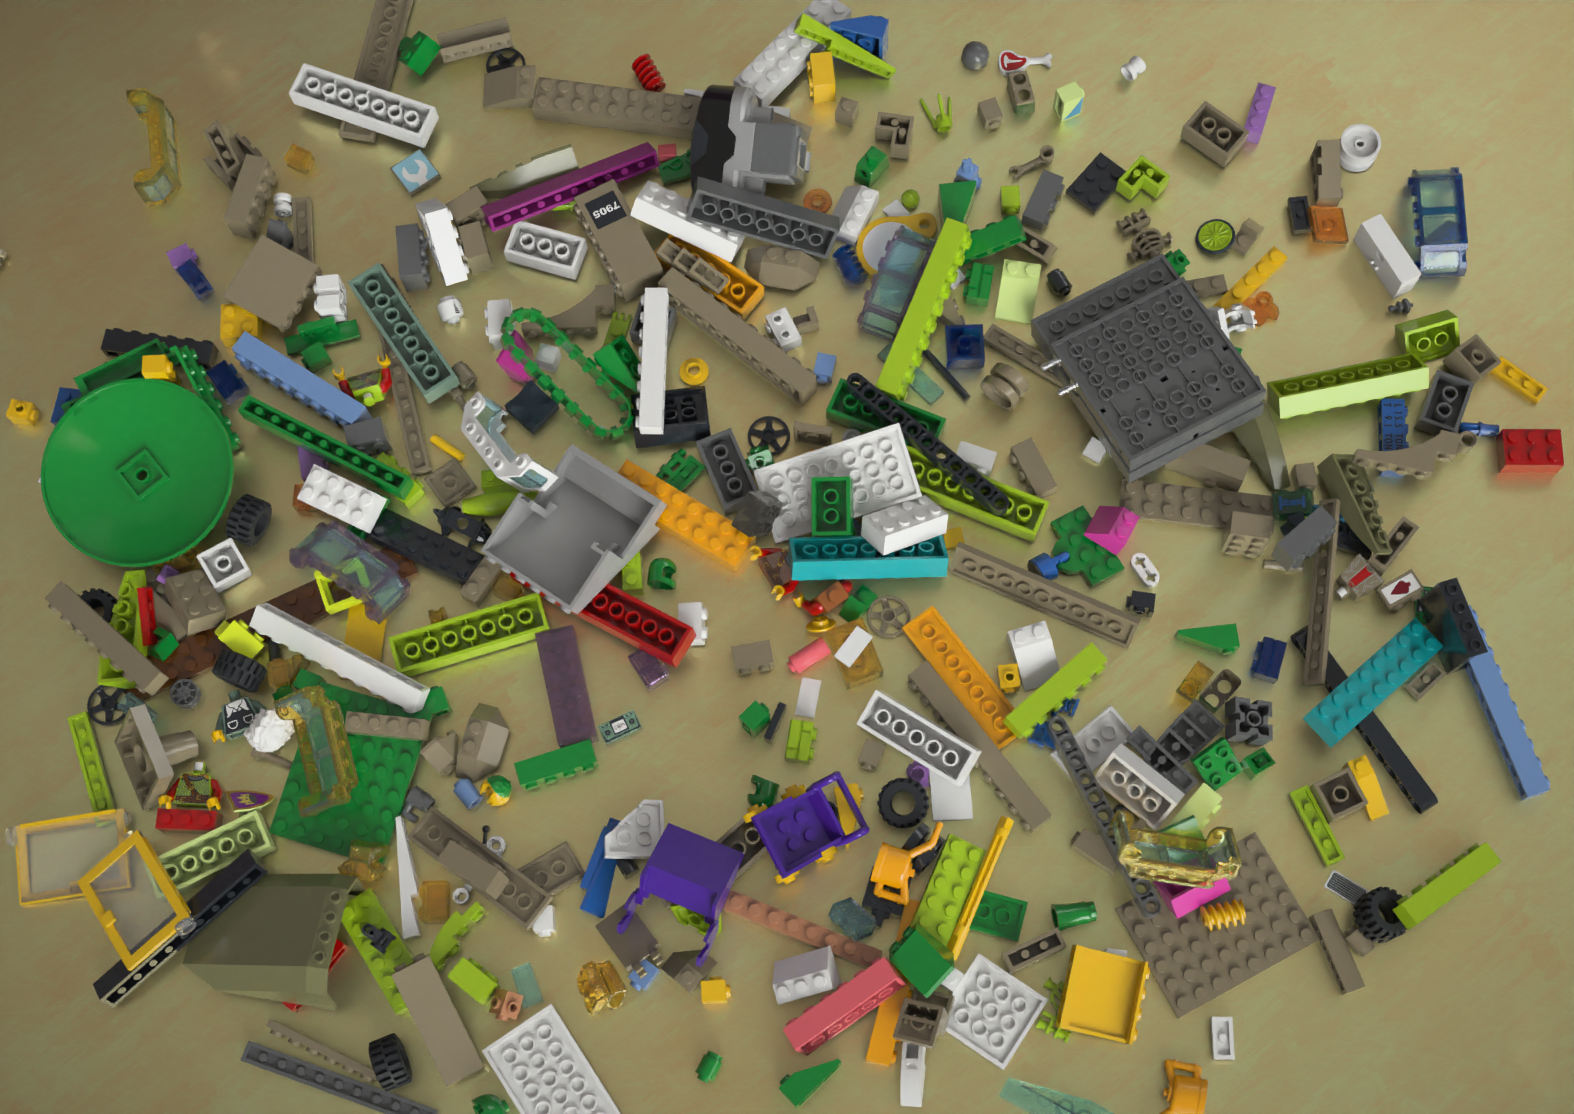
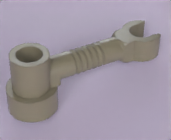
M1045 145L1040 149L1039 157L1021 166L1010 167L1009 173L1013 171L1018 172L1013 176V180L1019 179L1020 175L1042 163L1045 165L1051 164L1054 158L1053 147Z

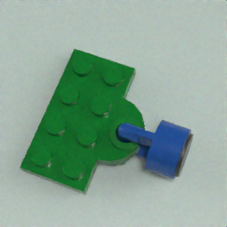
M1083 505L1050 523V526L1059 538L1051 551L1052 558L1047 553H1042L1030 559L1027 564L1028 571L1051 581L1058 578V571H1062L1066 575H1074L1081 572L1091 588L1122 572L1125 567L1117 555L1083 535L1092 520Z

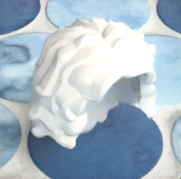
M295 701L286 706L285 709L280 706L272 710L260 708V713L255 714V719L244 732V736L247 737L249 744L256 751L274 752L281 746H284L285 742L291 739L295 728L302 722V705Z

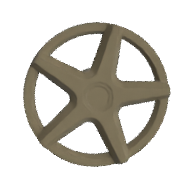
M881 596L875 599L868 608L867 622L871 630L880 637H896L903 633L902 627L905 626L897 619V616L906 610V625L910 622V610L907 604L896 596ZM887 599H895L902 606L892 609ZM882 600L883 611L871 612L873 606ZM870 618L882 620L879 631L873 626ZM890 624L900 629L892 634L885 633Z

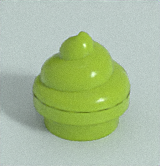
M909 189L902 194L901 201L906 207L913 208L918 205L920 196L917 191Z

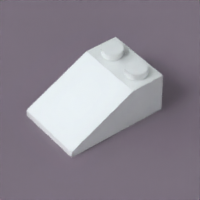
M1045 621L1007 632L1006 639L1015 664L1018 663L1019 677L1024 692L1041 687L1060 670Z

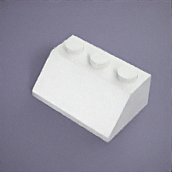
M863 185L845 187L832 213L833 216L839 217L840 222L837 240L854 247L857 246V240L863 229L867 226L879 202L878 191Z
M831 946L774 962L772 985L778 1005L832 990L841 984Z

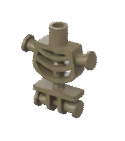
M1141 208L1137 213H1131V218L1125 216L1124 220L1116 221L1118 229L1123 231V237L1136 232L1131 243L1133 252L1127 253V258L1132 263L1136 261L1137 257L1143 260L1147 257L1152 259L1160 255V251L1163 250L1165 243L1173 242L1170 232L1161 236L1159 230L1155 228L1142 229L1149 225L1151 221L1144 208Z

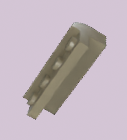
M506 17L437 34L444 63L513 46Z

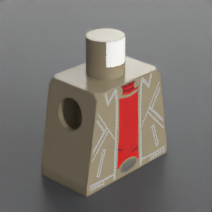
M1359 553L1336 579V583L1340 587L1334 591V594L1339 600L1344 599L1348 595L1353 601H1356L1377 590L1385 581Z

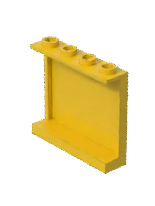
M1072 945L1055 1027L1132 1045L1138 1034L1136 1023L1137 1020H1140L1142 1014L1140 1003L1146 994L1144 983L1150 974L1149 962L1102 952L1080 945Z

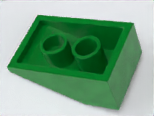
M623 334L592 354L595 363L604 372L636 393H640L637 391V382L641 381V375H638V363L641 362Z
M836 1059L795 1072L791 1076L787 1074L779 1082L781 1085L779 1090L798 1109L842 1065L841 1061Z

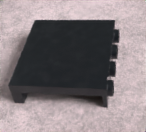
M1457 577L1436 584L1418 601L1426 619L1428 631L1444 646L1437 653L1447 675L1466 669L1468 661L1475 656L1488 652Z

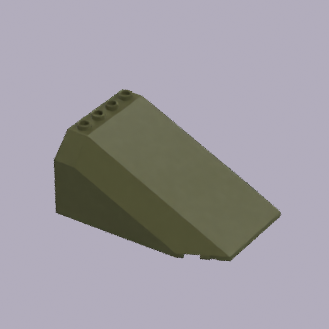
M266 874L189 941L183 965L219 992L336 1010L337 1005L327 992L328 969L348 895L358 896L365 889L358 877L344 874Z

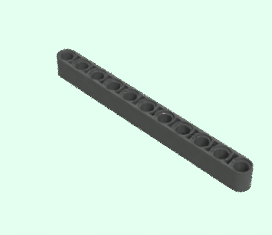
M1061 716L1052 717L1048 723L1047 732L1139 911L1145 918H1154L1161 910L1159 898L1067 722ZM1059 724L1062 727V729L1060 731H1055L1052 728V725ZM1067 741L1070 743L1071 747L1064 748L1062 747L1061 742ZM1077 759L1080 765L1073 766L1070 760ZM1082 776L1087 777L1089 783L1083 784L1079 778ZM1095 794L1099 801L1092 802L1088 796ZM1098 813H1106L1108 819L1101 820L1098 817ZM1107 831H1115L1117 838L1109 837ZM1123 848L1127 855L1124 857L1118 855L1117 849ZM1129 866L1134 867L1136 874L1130 875L1126 868ZM1143 885L1146 893H1139L1136 890V886ZM1146 904H1153L1156 911L1149 912L1146 909Z

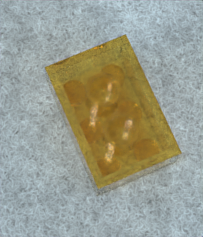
M863 617L826 630V638L833 656L857 626L868 633ZM870 640L850 668L834 657L846 690L883 677V668L872 640Z

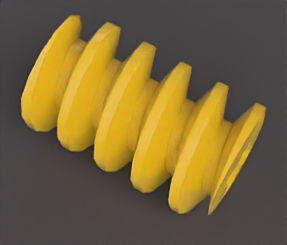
M1241 898L1239 902L1234 899L1230 904L1225 901L1223 905L1216 903L1215 907L1211 904L1207 905V909L1203 906L1200 907L1202 924L1204 927L1207 926L1210 931H1213V925H1216L1217 929L1220 930L1221 923L1228 928L1229 921L1232 922L1234 927L1237 926V920H1240L1242 925L1245 924L1246 914Z

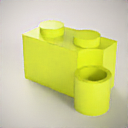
M241 619L238 622L233 620L231 624L224 620L214 631L218 638L230 649L251 659L266 645L263 642L265 639L257 632L253 634L249 631V625Z

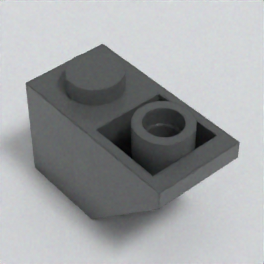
M270 218L266 237L291 250L293 247V235L287 223L280 219L274 220Z

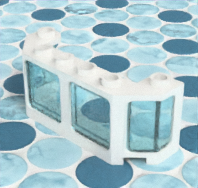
M477 391L465 404L461 431L496 477L523 493H527L529 490L546 491L559 477L554 471L536 462L526 453L516 454L500 433L506 427L501 421V417L503 414L507 416L508 412L502 406Z

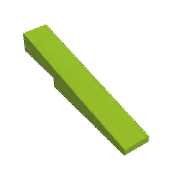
M802 13L796 20L793 32L825 45L824 52L832 51V56L887 79H890L896 73V68L808 15Z

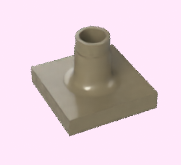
M145 704L129 708L114 741L142 810L159 805L158 798L164 795L174 776L172 765L197 757L199 754L198 743L191 730L159 737Z

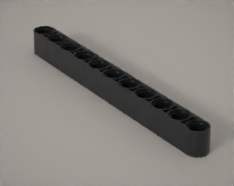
M851 373L847 377V391L888 426L898 423L893 420L894 418H901L903 421L899 422L905 441L996 516L1006 514L1009 499L1004 493L861 374ZM858 382L860 385L854 387L851 383ZM872 394L874 397L869 399L865 395ZM884 405L887 406L888 409L881 410L879 409V407ZM914 429L917 433L912 435L908 431ZM928 441L932 445L926 447L922 443ZM942 453L946 457L940 459L936 455ZM956 465L959 466L961 469L959 471H954L951 469V467ZM973 478L975 482L968 483L966 479ZM987 490L990 494L985 496L980 491ZM1002 502L1005 506L998 508L995 503Z
M1308 625L1290 636L1292 643L1304 659L1306 658ZM1328 650L1324 687L1331 693L1348 676ZM1372 711L1355 726V729L1413 808L1419 814H1422L1438 804V799L1380 719Z

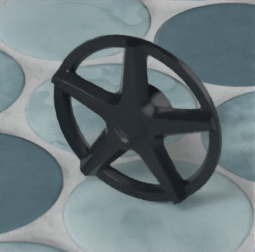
M507 47L496 50L487 59V73L513 67V63L519 56L522 59V65H526L525 58L518 50ZM510 50L515 52V54L508 58L504 57L500 51ZM496 54L499 60L498 65L489 67L491 58Z
M765 416L757 419L748 431L750 447H755L751 440V434L761 438L758 446L763 447L770 444L776 450L771 452L772 456L781 454L790 441L788 426L784 421L774 416ZM766 419V427L763 431L753 429L758 422ZM772 419L780 422L785 429L775 431L772 427ZM787 434L784 445L780 447L776 438Z
M100 685L89 696L87 702L89 716L100 725L111 726L117 724L126 717L131 707L126 689L118 688L109 696L101 689L106 687V685ZM122 691L126 695L127 705L117 702ZM97 692L101 698L100 704L91 708L92 697ZM114 710L124 711L119 718L112 721ZM105 711V722L95 718L92 713Z

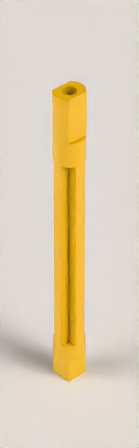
M1001 816L998 821L991 843L948 942L947 948L954 953V961H957L973 917L1014 821L1009 817Z

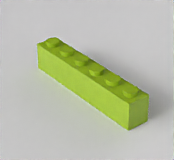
M1091 642L1008 714L1003 723L1019 740L1023 736L1029 737L1035 731L1033 727L1038 723L1040 725L1045 723L1049 719L1048 714L1052 711L1056 713L1064 705L1062 702L1066 698L1071 700L1078 693L1076 690L1080 686L1084 688L1092 681L1090 677L1095 673L1099 675L1103 672L1108 659Z
M1487 842L1480 846L1477 843L1467 849L1468 855L1465 856L1462 853L1453 860L1455 862L1453 866L1447 864L1439 870L1441 874L1438 877L1436 874L1425 880L1427 885L1424 887L1421 884L1411 890L1412 896L1408 897L1405 895L1397 901L1398 906L1393 911L1407 930L1419 924L1502 862Z

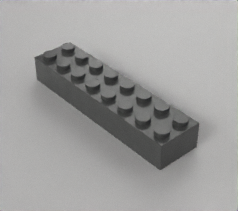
M697 177L686 210V219L825 259L828 258L840 231V222L837 216L702 177Z

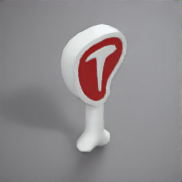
M1005 50L1000 53L998 58L999 71L1002 75L1008 76L1011 73L1024 71L1029 65L1043 64L1050 68L1052 55L1047 53L1042 57L1029 58L1027 56H1019L1011 50Z

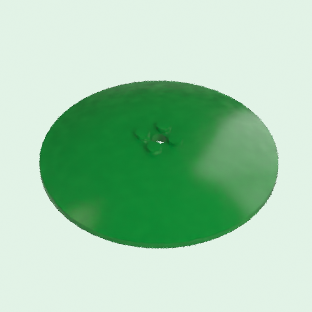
M133 378L112 382L91 391L79 399L61 417L53 429L45 447L41 465L43 500L47 512L58 531L70 544L87 556L107 564L122 567H144L160 564L174 559L196 546L207 536L220 519L228 503L234 478V458L231 443L222 422L215 412L189 390L171 382L152 378ZM141 471L147 472V477L144 480L138 479V474Z

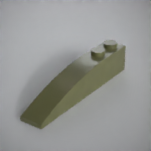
M568 144L531 158V162L525 165L521 162L515 165L516 169L510 172L506 170L500 172L496 179L488 178L469 188L477 186L485 199H503L577 170L579 167L572 146Z
M1263 399V414L1230 432L1233 431L1238 437L1237 442L1241 447H1245L1250 454L1248 456L1250 460L1258 465L1260 474L1271 489L1275 491L1290 487L1291 485L1277 429L1265 399Z
M1353 454L1329 455L1317 468L1331 498H1337L1341 501L1340 514L1353 532L1375 555L1391 554L1392 551L1387 533L1381 527L1384 522L1382 516H1379L1377 512L1379 504L1373 497V493H1375L1374 486L1365 468L1352 462Z

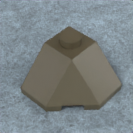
M453 729L446 733L448 736L434 738L420 751L442 777L445 774H450L457 764L459 736Z
M701 950L673 952L660 969L692 995L701 984V981L717 965V962L708 955L702 967L696 966V959Z

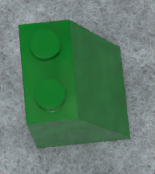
M976 180L939 184L938 208L941 230L946 218L967 223L975 199Z
M915 923L912 927L906 928L902 934L903 938L899 942L895 941L889 948V960L928 998L955 969L954 953L919 924Z

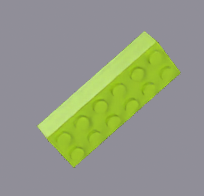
M369 888L346 903L341 921L395 1014L401 1016L409 1010L391 973L394 972V967L404 962L406 965L414 962L412 959L414 956L378 895ZM361 922H368L379 930L383 927L397 937L387 947L385 955L370 945L372 940L361 933L359 927Z

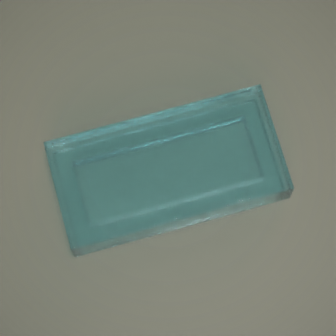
M531 963L510 970L518 994L524 996L522 1000L524 1009L544 1002Z

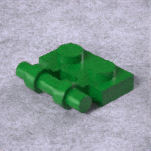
M683 448L677 453L674 452L671 455V459L665 465L663 464L659 468L660 471L656 474V477L661 480L665 475L669 478L665 482L681 492H684L705 469V466L691 454L685 460L683 456L686 454V451ZM677 463L680 464L674 472L671 470Z

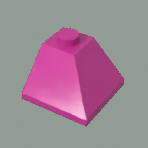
M514 330L511 334L515 340L513 343L519 349L522 348L525 351L524 354L534 362L533 350L518 331ZM503 348L495 361L511 380L526 385L534 377L531 378L523 370L524 366L521 363L517 364L510 357L511 353Z

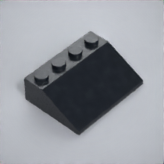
M705 386L665 390L663 434H640L639 427H636V416H639L636 402L637 398H640V394L631 395V403L634 407L632 422L636 448L698 441L711 436Z

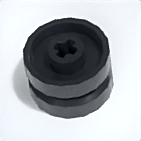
M921 823L901 849L909 851L925 843L931 833V828ZM939 835L938 841L932 850H928L915 857L912 862V869L915 870L916 874L920 875L936 858L945 842L943 837Z

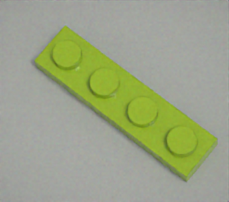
M1306 785L1290 792L1288 795L1325 867L1345 859L1346 857L1309 786Z

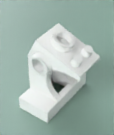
M1242 303L1233 304L1230 309L1225 311L1224 308L1212 306L1207 308L1229 340V332L1233 330L1242 332L1247 330V328L1254 329L1255 324H1257V320L1254 319L1255 311L1242 305ZM1230 316L1231 324L1227 325L1226 318Z

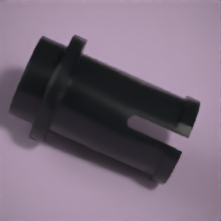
M268 638L266 646H268L269 662L282 661L280 643H276L271 638Z

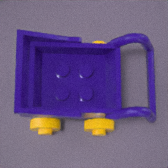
M835 771L814 782L807 789L804 784L797 787L795 783L785 789L786 793L781 795L783 801L767 808L766 804L760 807L756 804L748 808V813L742 816L745 823L753 822L770 854L775 868L779 872V874L774 876L777 884L784 882L786 885L796 879L795 875L800 873V869L812 862L818 863L822 861L824 864L834 858L833 854L838 852V846L846 845L869 833L870 828L839 771ZM834 781L838 783L860 826V829L848 835H845L821 789Z

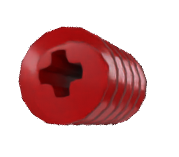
M643 54L634 60L632 70L635 72L636 77H638L642 87L646 91L661 92L666 84L663 83L664 78L660 76V71L657 70V66L654 65L651 56Z

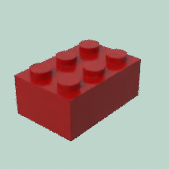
M1502 429L1496 437L1499 473H1558L1564 466L1561 429Z

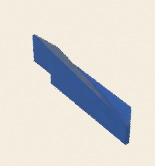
M611 817L607 826H604L580 884V888L587 891L580 906L581 911L599 918H604L617 860L604 859V838L621 822Z

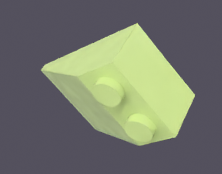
M1004 259L995 319L1031 324L1041 271L1040 264Z

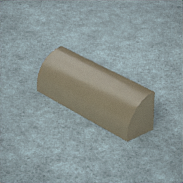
M1328 909L1310 916V922L1320 938V945L1342 995L1365 987L1333 910Z

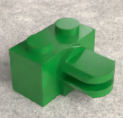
M418 30L412 38L405 37L401 40L399 49L402 53L398 60L413 72L422 76L441 49V46Z

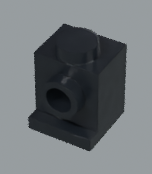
M1132 590L1131 595L1126 598L1125 607L1129 608L1128 611H1133L1134 614L1143 615L1148 613L1147 617L1151 618L1154 613L1156 594Z

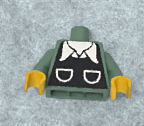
M239 690L229 692L230 703L221 707L222 712L219 713L215 731L211 733L214 744L220 738L222 742H225V736L230 740L244 736L245 730L250 727V724L255 719V714L260 713V708L267 710V708L259 701L251 700L248 696L241 698Z

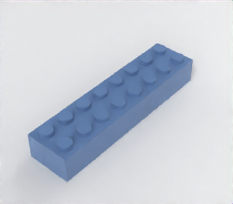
M246 331L231 348L235 353L234 357L240 361V365L248 371L252 369L255 371L254 374L260 379L264 380L266 378L276 389L280 387L284 389V393L289 397L294 398L295 396L300 399L299 402L307 408L311 406L314 408V412L321 417L327 416L328 420L335 426H346L372 419L363 404Z

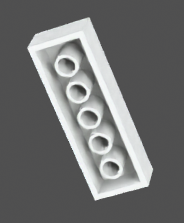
M648 181L636 197L630 216L732 262L743 243L744 235L686 219L689 198L680 196L672 190L665 189L655 182Z
M875 690L857 722L858 726L956 786L964 784L982 752L882 690Z

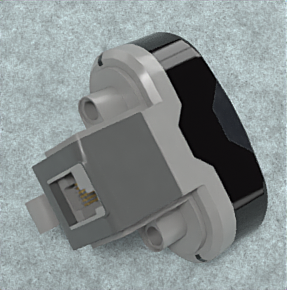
M712 84L707 87L701 98L692 132L690 148L691 190L693 191L697 177L764 196L766 183L785 185L803 183L804 172H809L811 153L807 152L809 134L803 128L793 123L773 122L774 109L759 107L758 99L750 87Z

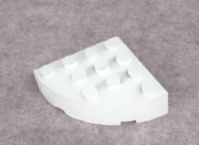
M437 198L416 203L415 206L424 231L428 235L426 236L428 245L439 272H442L441 276L444 283L448 286L467 280L466 274L469 273L467 264L463 263L461 256H464L462 247L456 242L458 233L450 222L453 220L450 209Z

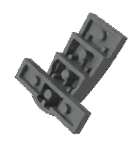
M1195 699L1157 741L1140 725L1126 738V741L1144 757L1143 761L1186 795L1198 783V780L1183 765L1202 750L1225 726Z

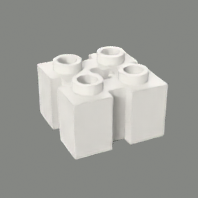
M339 274L316 276L314 292L318 296L317 300H314L315 311L319 312L320 319L326 316H334L337 323L348 321L346 308L347 289L344 283H342Z

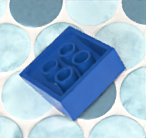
M869 15L831 22V30L884 61L888 50L889 19H885L882 16Z

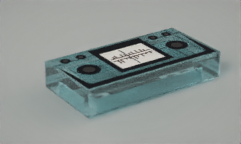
M634 710L598 726L606 745L642 729Z

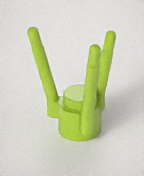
M937 94L940 114L936 116V120L921 98L920 102L932 122L933 129H937L938 132L950 130L951 126H953L951 97H948L947 116L944 113L941 95Z

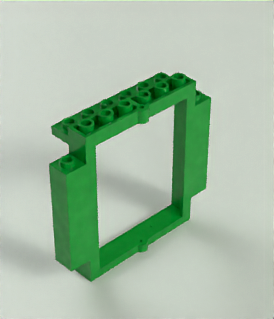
M156 338L73 378L82 395L61 405L64 413H66L79 399L101 386L124 379L144 378L142 374V356L166 355L173 366L179 363L182 364L197 396L220 419L228 434L232 452L240 449L238 443L241 440L236 432H232L230 428L232 422L228 415L224 416L222 402L219 398H215L213 393L216 391L212 383L206 381L204 376L207 373L202 365H198L196 359L199 357L194 348L190 349L187 345L181 348L175 345L168 349L165 342H161Z

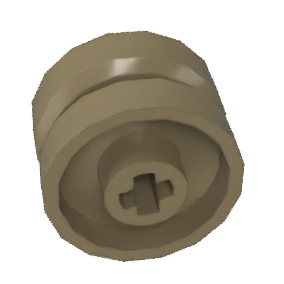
M999 362L991 369V375H987L984 378L980 387L984 394L995 404L1004 409L1013 410L1019 402V397H1023L1028 391L1029 384L1013 367Z

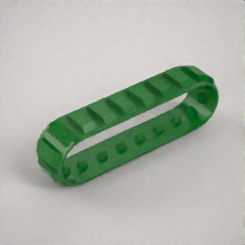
M520 307L512 310L511 316L505 317L500 332L503 333L500 341L504 350H508L511 353L510 357L517 364L521 363L524 366L523 370L531 378L535 377L538 380L537 384L544 391L548 390L551 393L550 397L558 405L561 403L565 407L564 411L571 418L575 417L578 420L577 424L585 431L589 430L593 434L592 437L601 441L608 438L613 441L622 437L624 434L623 430H629L634 418L631 415L634 407L630 398H626L623 395L624 391L617 384L613 385L610 382L611 378L603 370L600 372L596 368L597 364L590 357L586 358L583 355L584 351L577 344L573 345L569 341L570 338L563 331H559L556 328V324L549 317L545 318L541 314L542 311L532 307L531 309ZM527 319L532 323H537L544 333L550 335L555 340V344L558 347L561 346L569 354L568 357L571 360L574 359L582 367V370L588 373L596 381L595 383L599 387L601 386L609 394V397L620 405L619 409L625 415L619 421L622 426L617 428L615 425L610 427V430H607L601 425H596L590 415L587 416L576 402H573L565 395L566 392L562 388L559 389L551 381L552 378L549 375L546 376L538 368L539 365L535 361L532 362L524 354L525 351L522 348L519 349L513 343L515 342L513 336L508 334V331H513L515 327L512 323L516 321L520 323Z

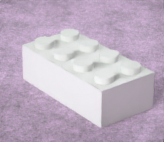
M520 221L513 225L504 254L509 262L576 280L588 247L585 238Z
M315 464L297 499L368 533H371L387 501L386 498Z
M923 495L920 498L905 501L863 516L861 536L882 555H886L945 534L948 513L928 496Z
M1122 743L1112 752L1095 774L1099 786L1155 831L1185 795Z

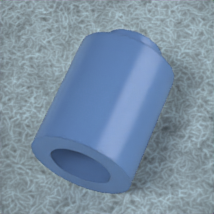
M462 778L454 784L453 792L468 810L477 806L484 798L469 779L464 780Z

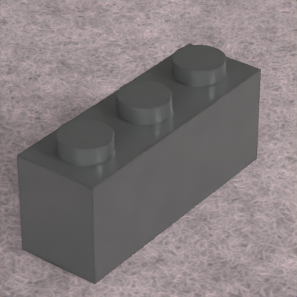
M1043 169L1022 215V224L1042 231L1044 225L1048 226L1051 219L1050 211L1055 210L1058 203L1056 198L1058 195H1062L1065 188L1063 184L1064 177Z

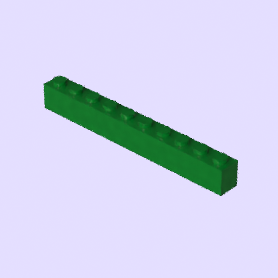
M247 395L238 409L239 413L247 421L402 500L406 499L414 486L411 478L402 472L250 395Z

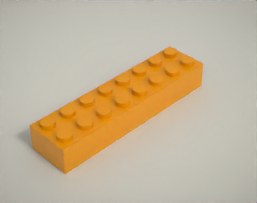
M626 459L617 472L667 505L655 523L657 527L736 573L750 553L748 550L756 544L755 534Z

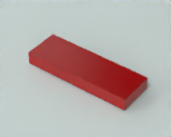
M152 586L137 588L142 643L143 646L155 645L158 643V639L153 633L156 629Z

